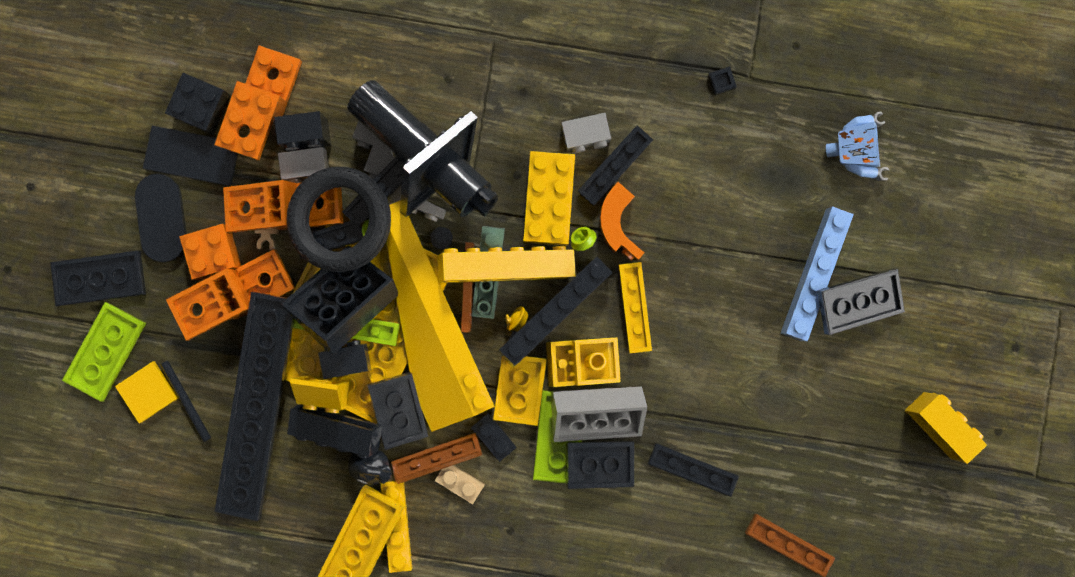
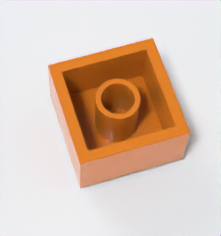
M219 224L179 236L192 280L201 281L224 269H236L242 266L233 234L226 232L225 224Z

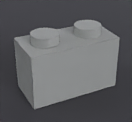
M606 113L569 120L561 124L567 152L572 151L573 154L586 151V147L594 146V149L606 147L607 143L611 141Z
M323 147L278 153L281 180L301 183L302 180H305L311 174L329 168L327 150Z

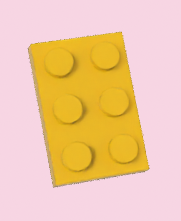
M502 356L493 420L538 426L547 359L525 356L513 368Z

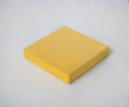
M155 361L115 386L138 423L144 422L179 399Z

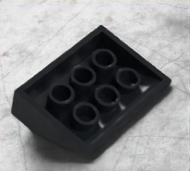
M348 245L342 251L348 250L351 247ZM369 262L360 268L346 272H332L320 269L281 305L322 347L334 355L398 296V290L391 277Z

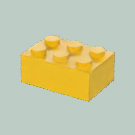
M923 392L905 411L950 459L968 464L987 446L982 440L984 438L977 429H971L966 423L968 421L961 412L953 410L950 406L952 403L946 396Z

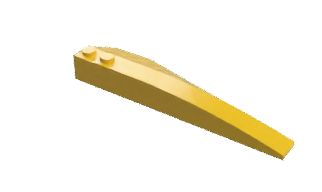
M399 200L389 205L391 227L386 243L393 280L398 290L396 298L409 371L413 376L421 410L431 432L478 415L495 406L409 216L405 217L400 212L401 201Z

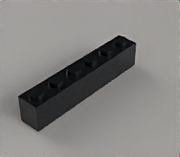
M596 257L501 347L498 352L514 368L609 277L612 271Z

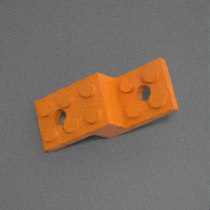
M258 46L246 83L237 81L215 145L260 160L273 121H275L274 117L284 115L302 61L298 58ZM271 69H278V77L274 80L269 79L268 72ZM249 126L250 134L247 137H241L239 135L240 128Z
M279 180L223 187L226 232L232 233L268 228L288 230V205L300 183ZM341 187L330 189L321 194L311 208L309 217L310 227L344 224ZM322 197L324 205L321 209H318L316 202ZM246 202H248L250 204V210L248 213L245 214L243 211V206Z
M273 249L236 269H224L166 299L185 339L191 340L227 320L239 319L247 315L251 292L282 297L293 291L295 286L277 250ZM264 273L269 274L271 277L270 283L266 286L260 282V277ZM197 303L203 308L199 316H195L192 311L193 306Z

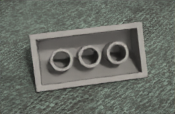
M642 387L553 392L552 425L554 442L642 436L647 411Z

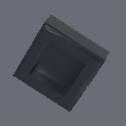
M730 66L708 74L715 96L737 88Z

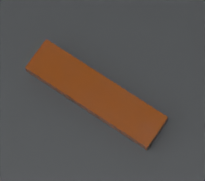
M465 242V252L468 248H476V245L471 242ZM463 282L461 332H470L472 330L474 282Z
M476 433L392 461L395 481L397 484L415 479L481 456L482 451Z
M756 513L745 531V534L822 577H826L835 560V557Z

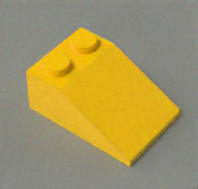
M312 376L291 378L290 384L296 403L303 404V409L317 410V407L326 408L325 412L339 413V410L346 409L350 382L333 379L323 380V378Z

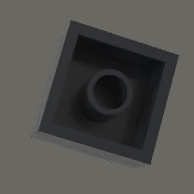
M182 73L165 114L214 135L231 95L221 88Z
M320 111L274 117L277 143L285 150L297 151L319 147L326 149L325 146H331L328 119Z

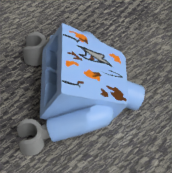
M877 112L874 115L859 116L852 119L843 127L842 131L838 132V143L826 144L827 157L840 156V163L848 171L860 177L875 178L878 181L888 180V178L882 177L881 172L889 171V168H876L880 167L877 127L885 123V121L879 122L877 117L883 115V113Z

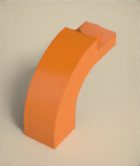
M617 182L606 196L600 211L601 233L606 244L614 253L619 247H622L624 249L622 253L629 260L632 261L634 258L638 261L644 252L625 236L620 224L623 210L635 196Z

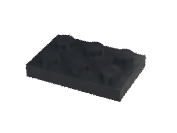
M411 372L367 384L377 424L382 425L381 439L385 450L428 437Z
M633 441L566 442L568 489L634 487Z

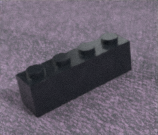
M299 404L290 409L287 434L295 436L297 440L313 441L318 446H330L336 448L339 452L355 453L357 457L368 458L379 451L382 425L339 413L325 412L321 408H317V410L303 409V404Z

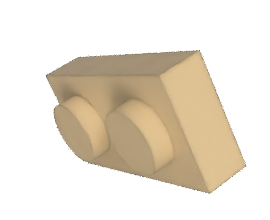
M455 465L443 468L435 479L436 482L471 504L475 502L485 485Z

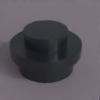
M438 227L431 233V243L436 248L446 249L452 244L453 235L449 229Z

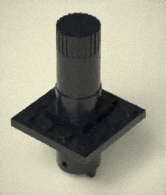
M367 81L355 91L349 100L347 110L404 163L400 212L405 217L409 216L435 193L461 217L467 216L475 209L485 217L493 209L498 201L496 192L491 190V183L470 165L478 119L473 112H469L466 116H460L449 130L445 129L437 135L426 124L418 120L377 81Z

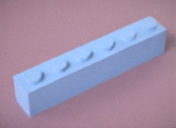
M835 207L825 210L781 334L800 341H808L820 308L817 290L827 288L854 214Z

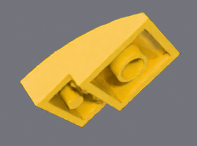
M617 337L546 342L549 387L620 382Z

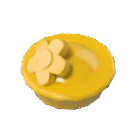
M523 306L518 307L510 317L508 314L506 315V324L509 331L517 332L526 325L528 312Z

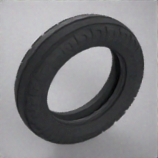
M329 167L308 176L294 191L287 209V229L293 246L307 262L326 271L346 272L369 263L384 247L391 227L390 206L381 187L367 174L349 167ZM339 187L350 188L362 197L369 213L368 228L362 240L354 247L345 251H330L321 246L314 238L309 224L310 211L314 202L324 192Z

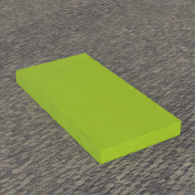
M105 302L62 381L100 402L104 401L146 323Z
M543 390L533 480L567 484L566 442H582V440L554 442L552 425L553 391Z

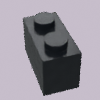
M360 340L347 342V347L340 348L334 355L326 349L324 352H319L323 380L372 370L367 344H360Z

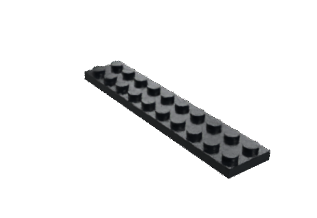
M251 292L214 511L217 513L255 521L261 519L295 320L281 305L287 299L285 297Z

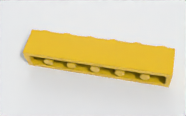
M566 246L553 247V250H545V247H532V251H524V247L510 248V251H502V248L496 247L489 248L488 252H480V248H468L466 252H458V249L451 248L444 249V253L437 255L439 283L548 280L576 277L574 250H566Z

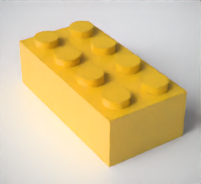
M530 151L524 243L568 246L575 154Z

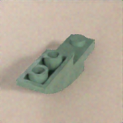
M482 226L480 252H488L489 248L496 247L502 248L503 251L505 228ZM499 281L475 282L472 316L494 319Z

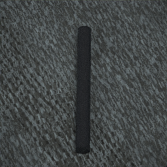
M169 361L160 365L202 441H208L211 439V436Z

